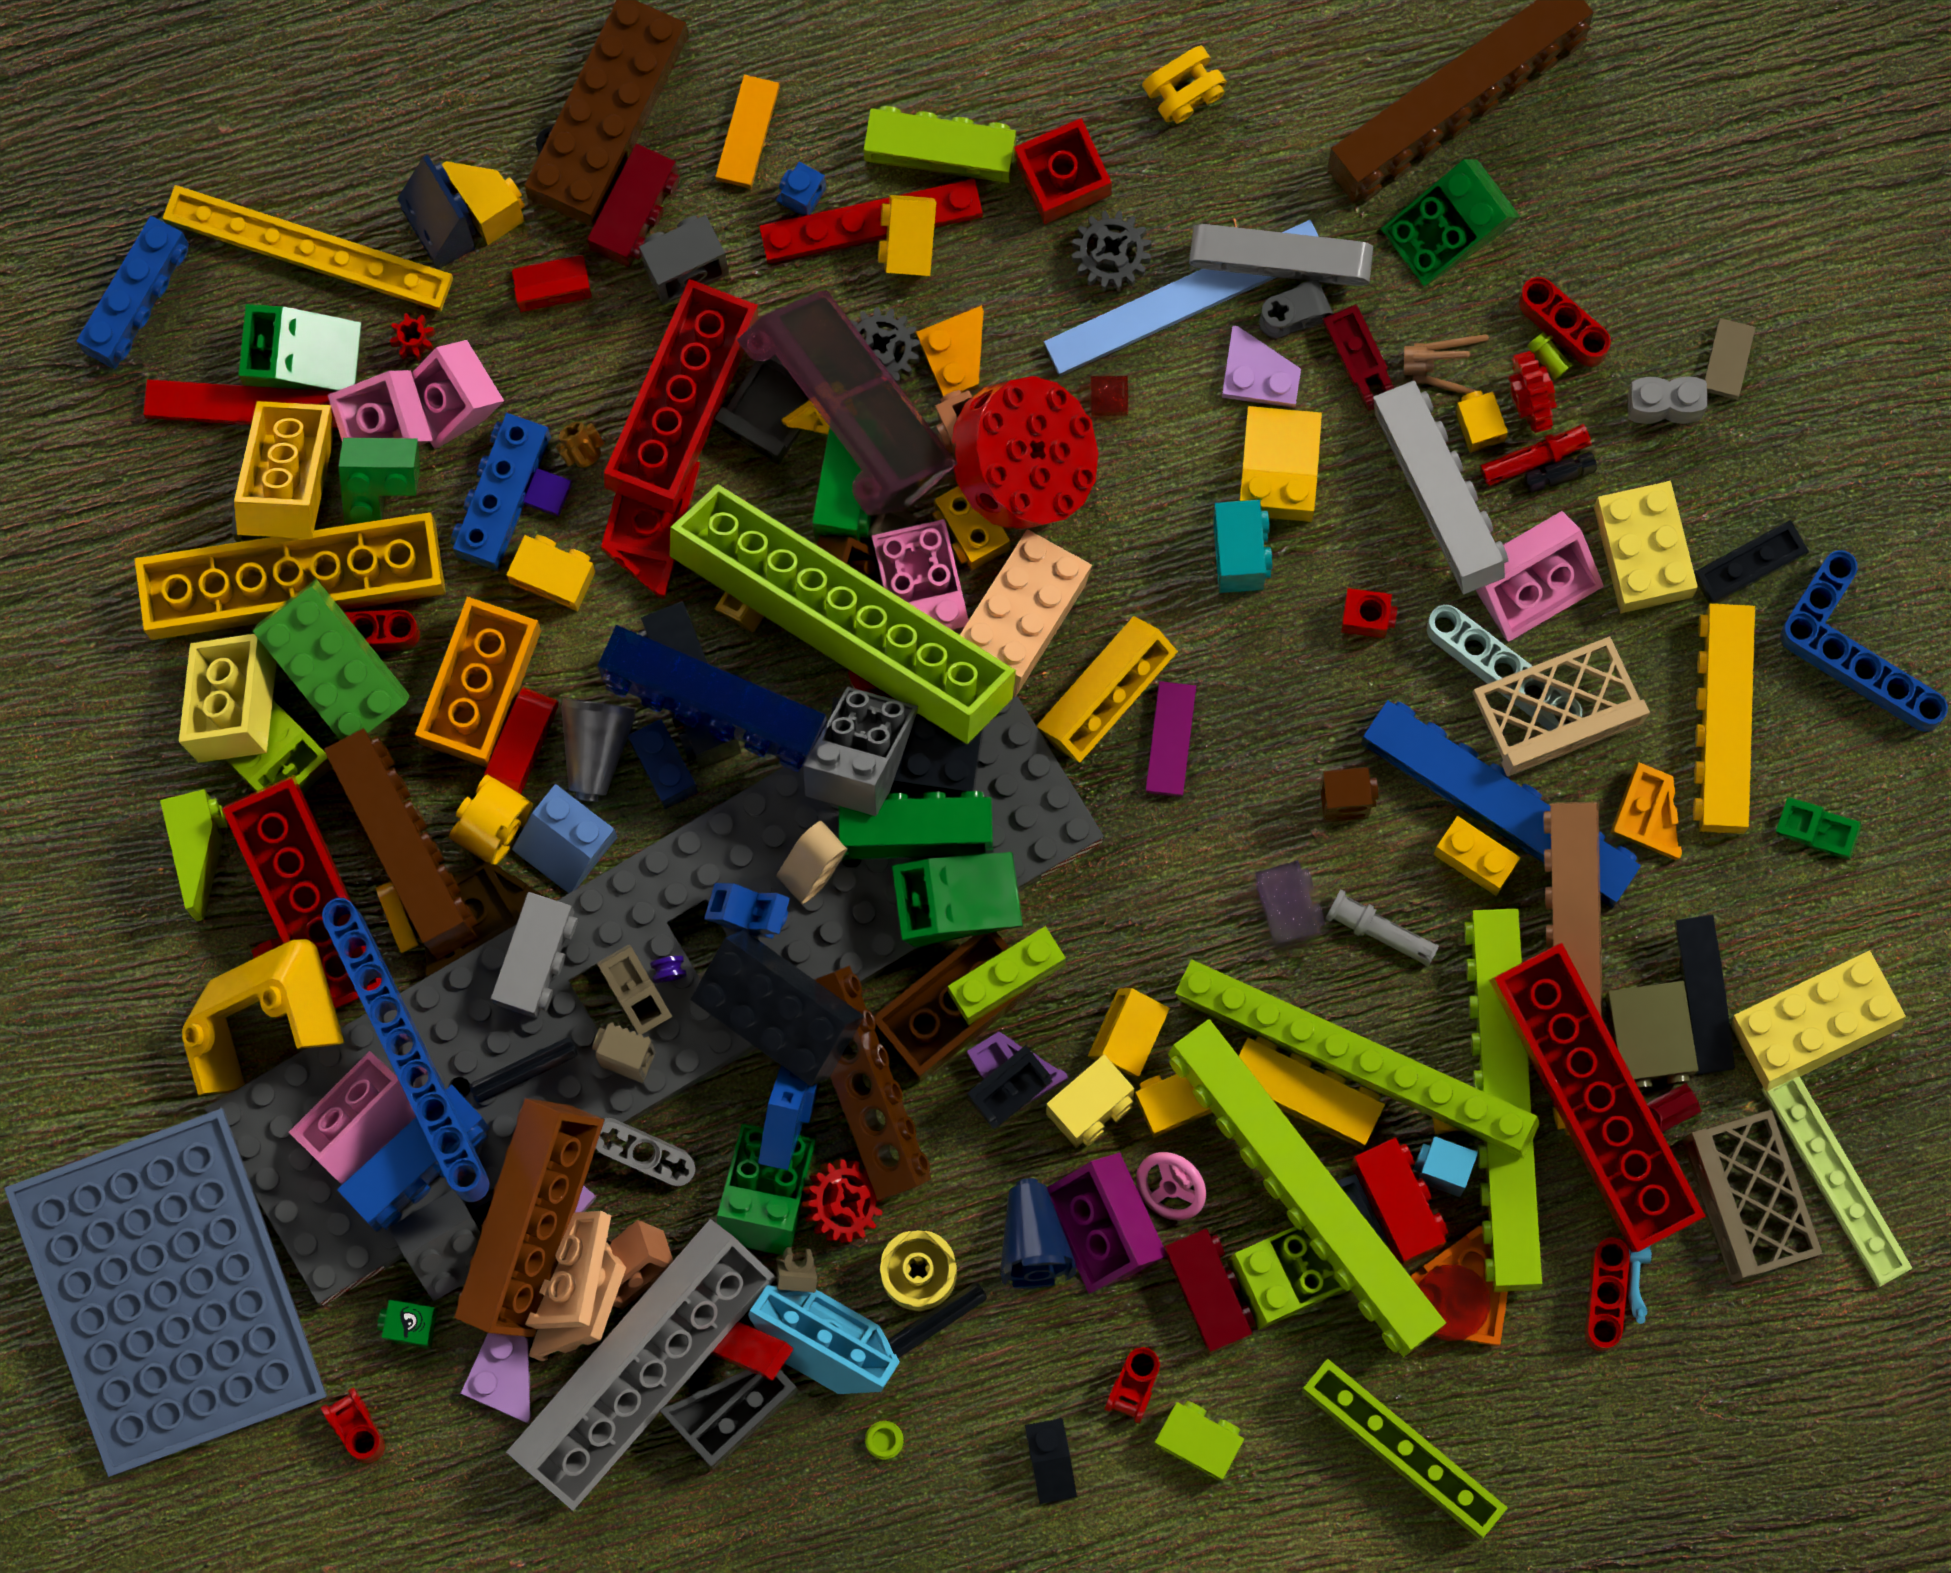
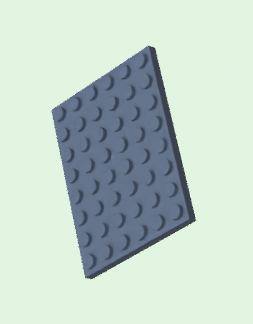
M223 1108L4 1188L108 1477L327 1397Z

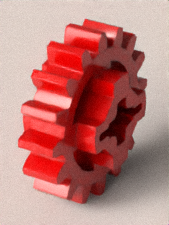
M1531 351L1513 355L1512 362L1514 366H1512L1514 374L1509 375L1508 378L1511 398L1518 411L1519 418L1526 417L1527 423L1530 424L1531 431H1534V433L1552 429L1553 414L1551 410L1556 409L1557 405L1555 402L1554 385L1548 375L1546 366L1539 367V362Z
M845 1159L834 1160L833 1165L831 1163L821 1164V1173L816 1172L809 1175L814 1183L813 1186L803 1187V1191L810 1195L809 1200L801 1203L802 1207L810 1208L811 1213L805 1218L806 1222L816 1221L817 1225L815 1226L814 1233L824 1234L827 1232V1241H837L839 1238L840 1242L844 1243L852 1242L853 1237L854 1239H863L866 1237L864 1229L876 1228L872 1217L880 1216L883 1211L876 1207V1202L884 1199L877 1200L871 1181L868 1179L869 1176L866 1168L859 1170L858 1161H849L846 1164ZM842 1176L852 1179L856 1185L849 1184L847 1178H842ZM830 1217L836 1218L837 1221H838V1224H843L844 1227L835 1224V1223L832 1222L829 1218H830Z

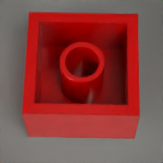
M1082 118L1014 147V161L1044 225L1105 199L1112 194V181Z

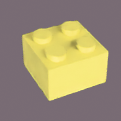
M1103 1054L1046 1104V1115L1075 1148L1082 1143L1088 1147L1104 1133L1102 1129L1109 1119L1113 1118L1117 1122L1133 1108L1131 1104L1133 1103L1135 1088L1107 1056Z

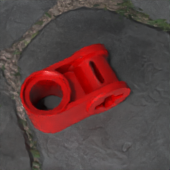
M1140 1347L1129 1353L1120 1376L1116 1379L1104 1409L1105 1411L1110 1412L1113 1409L1133 1417L1135 1423H1141L1153 1393L1151 1391L1160 1368L1159 1358L1154 1351L1149 1348ZM1138 1355L1149 1356L1154 1363L1152 1372L1146 1376L1135 1374L1131 1367L1133 1359ZM1120 1397L1136 1402L1137 1405L1120 1400Z
M353 1387L348 1390L349 1394L331 1406L325 1404L320 1408L348 1452L362 1463H373L382 1457L385 1450V1442L370 1417L371 1414L367 1406ZM363 1435H372L374 1437L372 1450L365 1454L358 1453L356 1449L358 1439Z

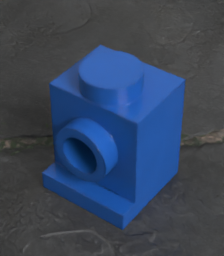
M799 161L793 171L788 169L779 184L781 192L776 202L801 216L810 215L826 190L825 175Z

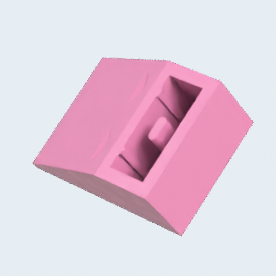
M945 519L872 535L883 587L960 635L969 619Z

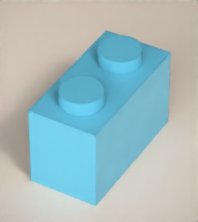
M1434 1136L1430 1145L1423 1143L1413 1170L1420 1172L1418 1179L1423 1178L1427 1186L1460 1197L1466 1188L1478 1152Z

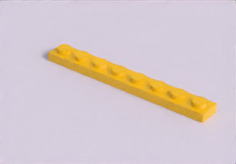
M177 185L174 186L162 218L164 223L440 312L453 281V275Z

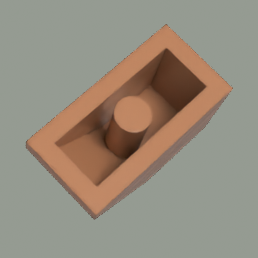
M637 1220L611 1241L612 1254L617 1256L626 1267L613 1306L624 1309L651 1287L673 1262L663 1230Z

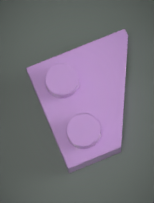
M1232 326L1222 398L1295 408L1301 368L1240 327Z

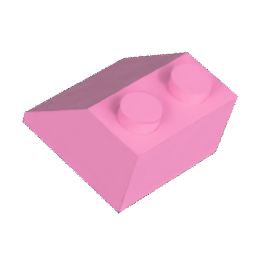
M467 340L436 347L412 372L433 441L430 443L434 449L443 446L485 421L504 402V399Z
M411 370L387 371L328 395L342 441L343 438H418V446L433 441Z

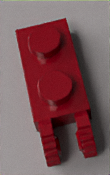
M1357 304L1323 318L1322 323L1353 387H1357L1359 396L1369 412L1374 409V395L1366 382L1377 377L1382 393L1394 389V386L1387 374L1388 367Z

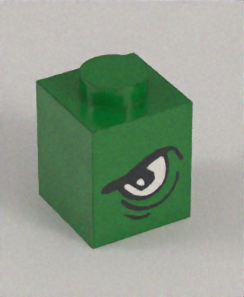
M389 1300L387 1309L381 1308L377 1330L383 1331L382 1338L387 1342L431 1349L438 1311L434 1307Z

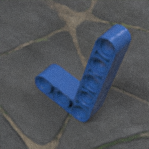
M1844 550L1830 553L1785 622L1780 633L1783 646L1915 729L1923 732L1936 729L1948 712V704L1940 693L1826 624V621L1858 570L1857 561L1851 553ZM1841 564L1847 571V577L1837 578L1833 576L1829 570V565ZM1813 594L1824 596L1828 602V607L1824 609L1814 607L1810 602V596ZM1793 625L1804 626L1808 631L1809 637L1804 640L1795 638L1790 631V627ZM1827 644L1836 646L1840 651L1841 657L1833 660L1827 658L1823 653L1822 647ZM1858 664L1867 665L1871 669L1873 677L1870 679L1860 678L1855 672V666ZM1887 685H1900L1905 692V698H1892L1888 694ZM1921 704L1932 705L1936 709L1937 718L1927 719L1923 717L1919 706Z

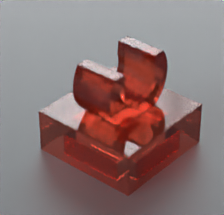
M1091 376V416L1128 415V376Z

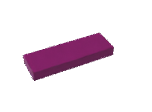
M1159 681L1146 793L1183 797L1196 685Z

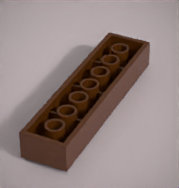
M1584 0L1534 1L1331 147L1327 171L1353 204L1362 198L1365 201L1370 200L1382 190L1381 184L1391 177L1397 180L1405 175L1412 168L1410 163L1421 155L1424 159L1430 157L1441 147L1440 142L1450 134L1453 138L1459 136L1471 125L1469 121L1478 114H1481L1483 117L1488 115L1500 104L1498 100L1507 93L1513 96L1524 89L1529 83L1527 79L1536 72H1539L1541 75L1548 72L1557 64V57L1567 50L1571 54L1581 48L1587 41L1586 36L1591 29L1590 24L1594 12Z

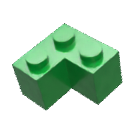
M343 438L339 460V476L344 524L382 520L386 496H416L420 472L418 438Z

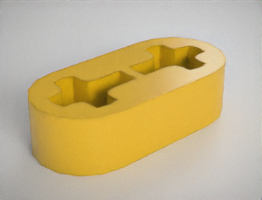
M392 882L375 887L400 952L402 953L419 946L404 905Z

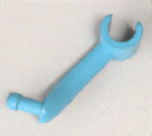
M1651 1245L1639 1252H1631L1629 1249L1630 1268L1627 1296L1632 1314L1639 1324L1645 1322V1316L1647 1315V1308L1639 1290L1641 1263L1650 1264L1652 1255Z

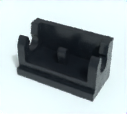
M1025 1045L967 1093V1099L992 1129L995 1130L1053 1083V1081L1049 1077L1048 1071Z

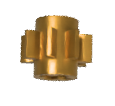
M573 422L560 432L559 439L561 443L557 444L556 448L567 466L570 467L576 463L578 467L585 468L600 458L601 450L599 447L604 445L605 442L592 423L585 427L582 422Z

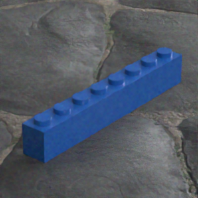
M1387 700L1364 734L1361 745L1545 864L1544 852L1545 849H1551V834H1544V811H1551L1550 805L1540 800L1542 795L1527 784L1519 786L1507 777L1504 768L1491 763L1488 766L1477 758L1479 754L1470 746L1461 742L1459 745H1456L1445 738L1447 733L1438 725L1432 722H1428L1425 725L1414 717L1416 713L1404 703L1397 701L1396 704H1393ZM1599 831L1600 900L1613 909L1641 865L1635 862L1637 860L1636 855L1622 846L1614 848L1604 841L1605 836Z

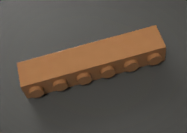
M1554 802L1550 804L1551 811H1544V834H1551V849H1545L1544 852L1545 872H1552V887L1545 888L1546 910H1553V925H1546V946L1551 948L1559 943H1563L1603 1019L1599 802Z

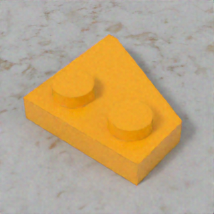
M982 305L916 333V337L920 341V346L942 397L957 390L964 393L979 388L984 318Z
M1640 762L1636 763L1610 834L1671 859H1680L1682 850L1681 846L1678 847L1676 824L1679 823L1677 808L1673 802L1675 795L1673 776Z

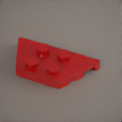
M696 462L674 515L615 493L601 549L661 599H666L676 562L675 559L670 557L671 526L690 509L701 468L700 462Z

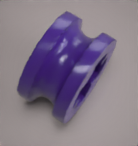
M670 956L652 961L650 963L651 969L656 971V974L653 976L654 983L670 982L686 977V970L681 968V964L684 962L683 956Z

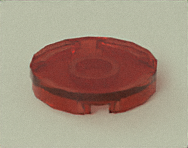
M1458 1264L1442 1265L1429 1271L1418 1283L1420 1290L1446 1322L1432 1337L1446 1342L1462 1341L1476 1334L1486 1323L1491 1309L1490 1293L1484 1280L1472 1269Z

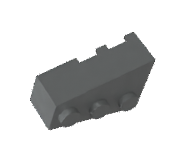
M745 1370L659 1411L714 1470L798 1392V1389L781 1370H779L772 1381Z

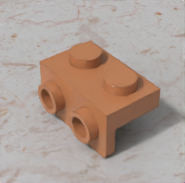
M960 390L953 391L940 399V404L935 405L939 425L936 426L946 455L953 453L955 456L956 443H952L953 427L965 403L972 398L970 391L961 393Z

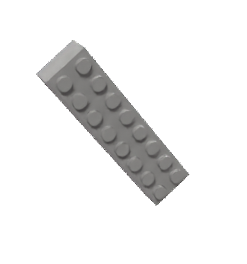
M710 1219L506 1453L574 1511L660 1412L659 1410L670 1401L734 1325L757 1301L765 1287L771 1285L777 1277L736 1238Z

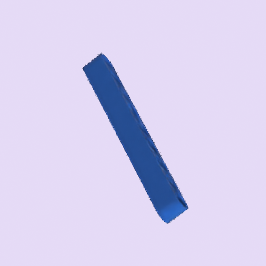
M345 898L331 900L323 909V923L448 1184L461 1199L467 1202L478 1201L489 1190L488 1176L362 915L349 900ZM351 914L348 923L343 926H336L338 919L342 915ZM366 946V951L362 956L351 958L353 951L357 947ZM382 978L379 987L375 990H367V985L371 980ZM397 1010V1015L391 1022L382 1023L383 1017L388 1011ZM408 1042L413 1043L410 1052L402 1056L398 1055L400 1046ZM428 1075V1081L424 1086L413 1088L414 1082L419 1076ZM444 1108L441 1118L429 1121V1115L434 1109ZM460 1140L459 1148L454 1153H444L448 1143ZM476 1173L473 1184L468 1187H460L461 1180L465 1175Z

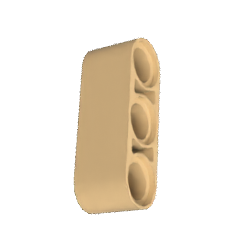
M819 821L798 839L776 877L801 904H804L826 885L847 852V848L823 821Z

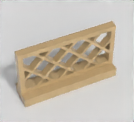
M1610 636L1476 688L1472 692L1503 758L1501 764L1507 777L1641 725L1650 713L1645 700L1639 699ZM1605 649L1611 662L1607 673L1587 665L1591 654ZM1585 657L1583 663L1575 661L1577 659ZM1567 665L1580 670L1574 686L1553 679L1557 667ZM1551 670L1549 677L1542 674L1544 672ZM1613 670H1615L1618 678L1612 676ZM1584 672L1604 680L1598 697L1578 689ZM1533 678L1545 683L1539 700L1519 692L1524 680ZM1608 682L1622 687L1628 700L1615 704L1602 699ZM1517 683L1515 690L1508 688V686ZM1549 686L1570 693L1564 710L1543 702ZM1498 691L1510 696L1511 700L1506 712L1503 713L1491 708L1485 695ZM1574 696L1595 704L1591 715L1582 718L1568 712ZM1515 699L1536 707L1530 723L1509 715ZM1599 706H1602V707H1604V708H1607V709H1604V710H1602V711L1597 712ZM1540 709L1561 717L1556 729L1547 731L1534 725ZM1496 718L1502 720L1500 727L1497 723ZM1565 719L1572 721L1563 726ZM1506 722L1527 730L1523 742L1508 746L1502 733ZM1531 732L1538 735L1529 739Z

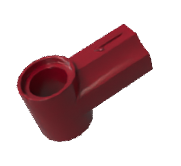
M1687 1083L1647 1103L1662 1133L1702 1112L1695 1094Z

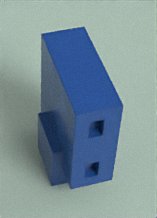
M782 1065L780 1066L768 1102L758 1164L788 1170L803 1122L809 1123L817 1099L819 1083L809 1086Z

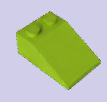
M205 789L160 800L184 906L196 922L204 920L223 843L221 828L227 827L222 805L218 804L216 798L211 799Z

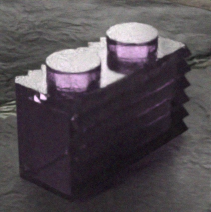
M1299 860L1255 873L1254 881L1275 949L1320 936L1321 931L1319 927L1324 926L1325 921L1320 905H1312L1308 891L1314 890L1308 868L1301 870Z

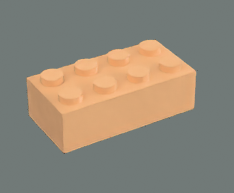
M1028 529L960 633L962 637L1016 670L1014 698L1019 693L1086 586L1092 564Z

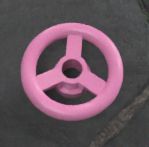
M1169 1152L1151 1154L1141 1162L1136 1174L1137 1188L1141 1198L1152 1211L1164 1218L1181 1221L1196 1216L1202 1210L1206 1200V1187L1201 1174L1192 1163L1177 1154ZM1158 1164L1162 1180L1160 1181V1187L1151 1192L1148 1186V1173L1153 1166ZM1166 1197H1179L1192 1204L1184 1209H1173L1165 1206L1161 1201Z

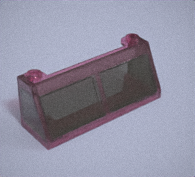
M827 290L818 291L763 315L737 339L748 356L756 361H766L775 354L851 454L862 469V472L854 480L853 494L867 515L907 510L945 476L954 465H957V462Z

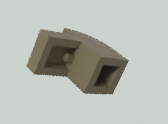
M630 944L597 962L598 967L637 1034H644L672 1017Z

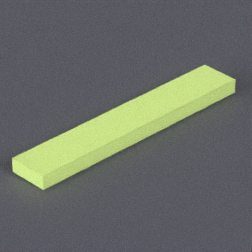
M1800 1076L1767 1092L1763 1087L1761 1090L1876 1286L1879 1288L1911 1270L1912 1266Z

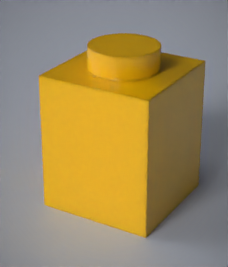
M1480 390L1464 395L1461 398L1462 401L1458 402L1455 413L1469 452L1472 453L1505 442L1508 431L1494 392L1483 394Z

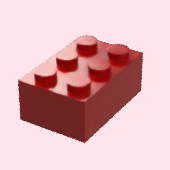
M1395 1137L1354 1156L1350 1167L1353 1174L1357 1175L1389 1242L1390 1251L1404 1268L1440 1251L1446 1243L1445 1235L1448 1234V1229L1440 1213L1433 1215L1428 1205L1432 1197L1423 1178L1416 1180L1411 1170L1415 1161L1406 1144L1399 1145Z

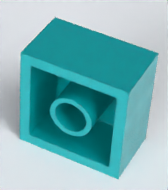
M1260 500L1215 503L1213 530L1219 593L1263 590L1265 578H1271V570L1273 569L1271 547H1264V542H1268V511H1261Z

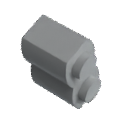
M1643 377L1634 380L1627 393L1628 419L1641 424L1657 423L1664 419L1680 424L1699 421L1703 418L1707 409V382L1697 377H1680L1670 382L1658 377Z

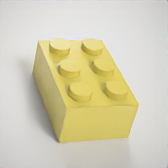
M1671 481L1599 496L1594 505V511L1620 614L1693 598L1698 586Z
M255 634L190 643L179 743L198 763L267 753L277 661Z

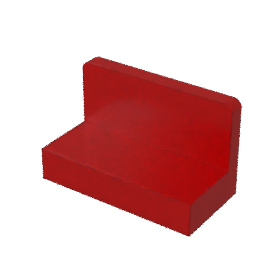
M583 255L523 266L512 270L514 290L520 313L592 298Z

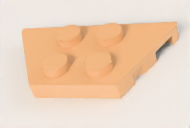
M607 1242L590 1326L538 1329L529 1357L545 1361L548 1360V1354L556 1351L567 1353L576 1350L582 1344L590 1345L601 1341L626 1270L622 1261L612 1254L611 1247Z

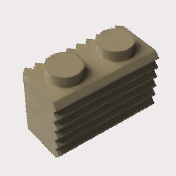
M613 1022L607 1025L606 1030L603 1028L599 1029L592 1049L596 1051L595 1057L602 1068L641 1083L644 1082L656 1053L649 1036L644 1038L642 1033L636 1035L635 1031L629 1032L628 1028L622 1030L620 1025L615 1027Z

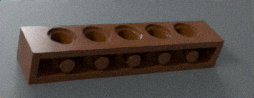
M850 965L814 978L819 984L865 1016L852 1038L858 1046V1053L853 1052L848 1044L830 1077L877 1200L918 1187L931 1180L929 1174L930 1164L918 1145L915 1124L905 1111L902 1103V1090L892 1077L888 1066V1053L880 1045L875 1032L874 1017L863 1001L860 980L852 972ZM863 1074L867 1075L870 1078L872 1084L871 1089L865 1086L863 1082ZM877 1110L883 1113L885 1125L878 1121L876 1116ZM890 1145L898 1151L899 1160L892 1157Z

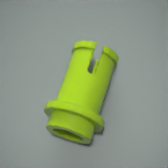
M1542 332L1527 347L1531 353H1534L1540 363L1546 366L1547 371L1555 381L1573 365L1552 342L1554 337L1552 335L1548 337Z

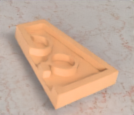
M603 1211L577 1212L573 1214L555 1255L558 1261L551 1281L544 1280L539 1291L544 1297L537 1313L530 1312L525 1325L534 1329L590 1326L611 1215Z

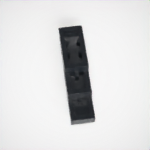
M1712 914L1675 920L1674 925L1681 959L1679 965L1682 981H1684L1698 1065L1697 1075L1735 1070L1727 998L1714 916Z

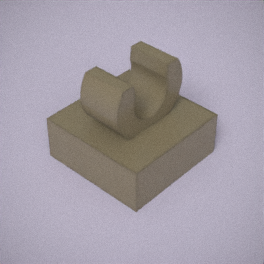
M787 1247L783 1253L784 1260L776 1259L774 1276L777 1277L775 1279L777 1289L815 1293L817 1274L811 1249H806L804 1260L792 1261V1249Z

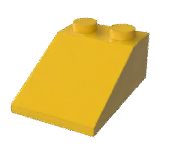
M1248 406L1239 501L1260 500L1261 511H1268L1269 518L1312 522L1318 474L1321 412Z

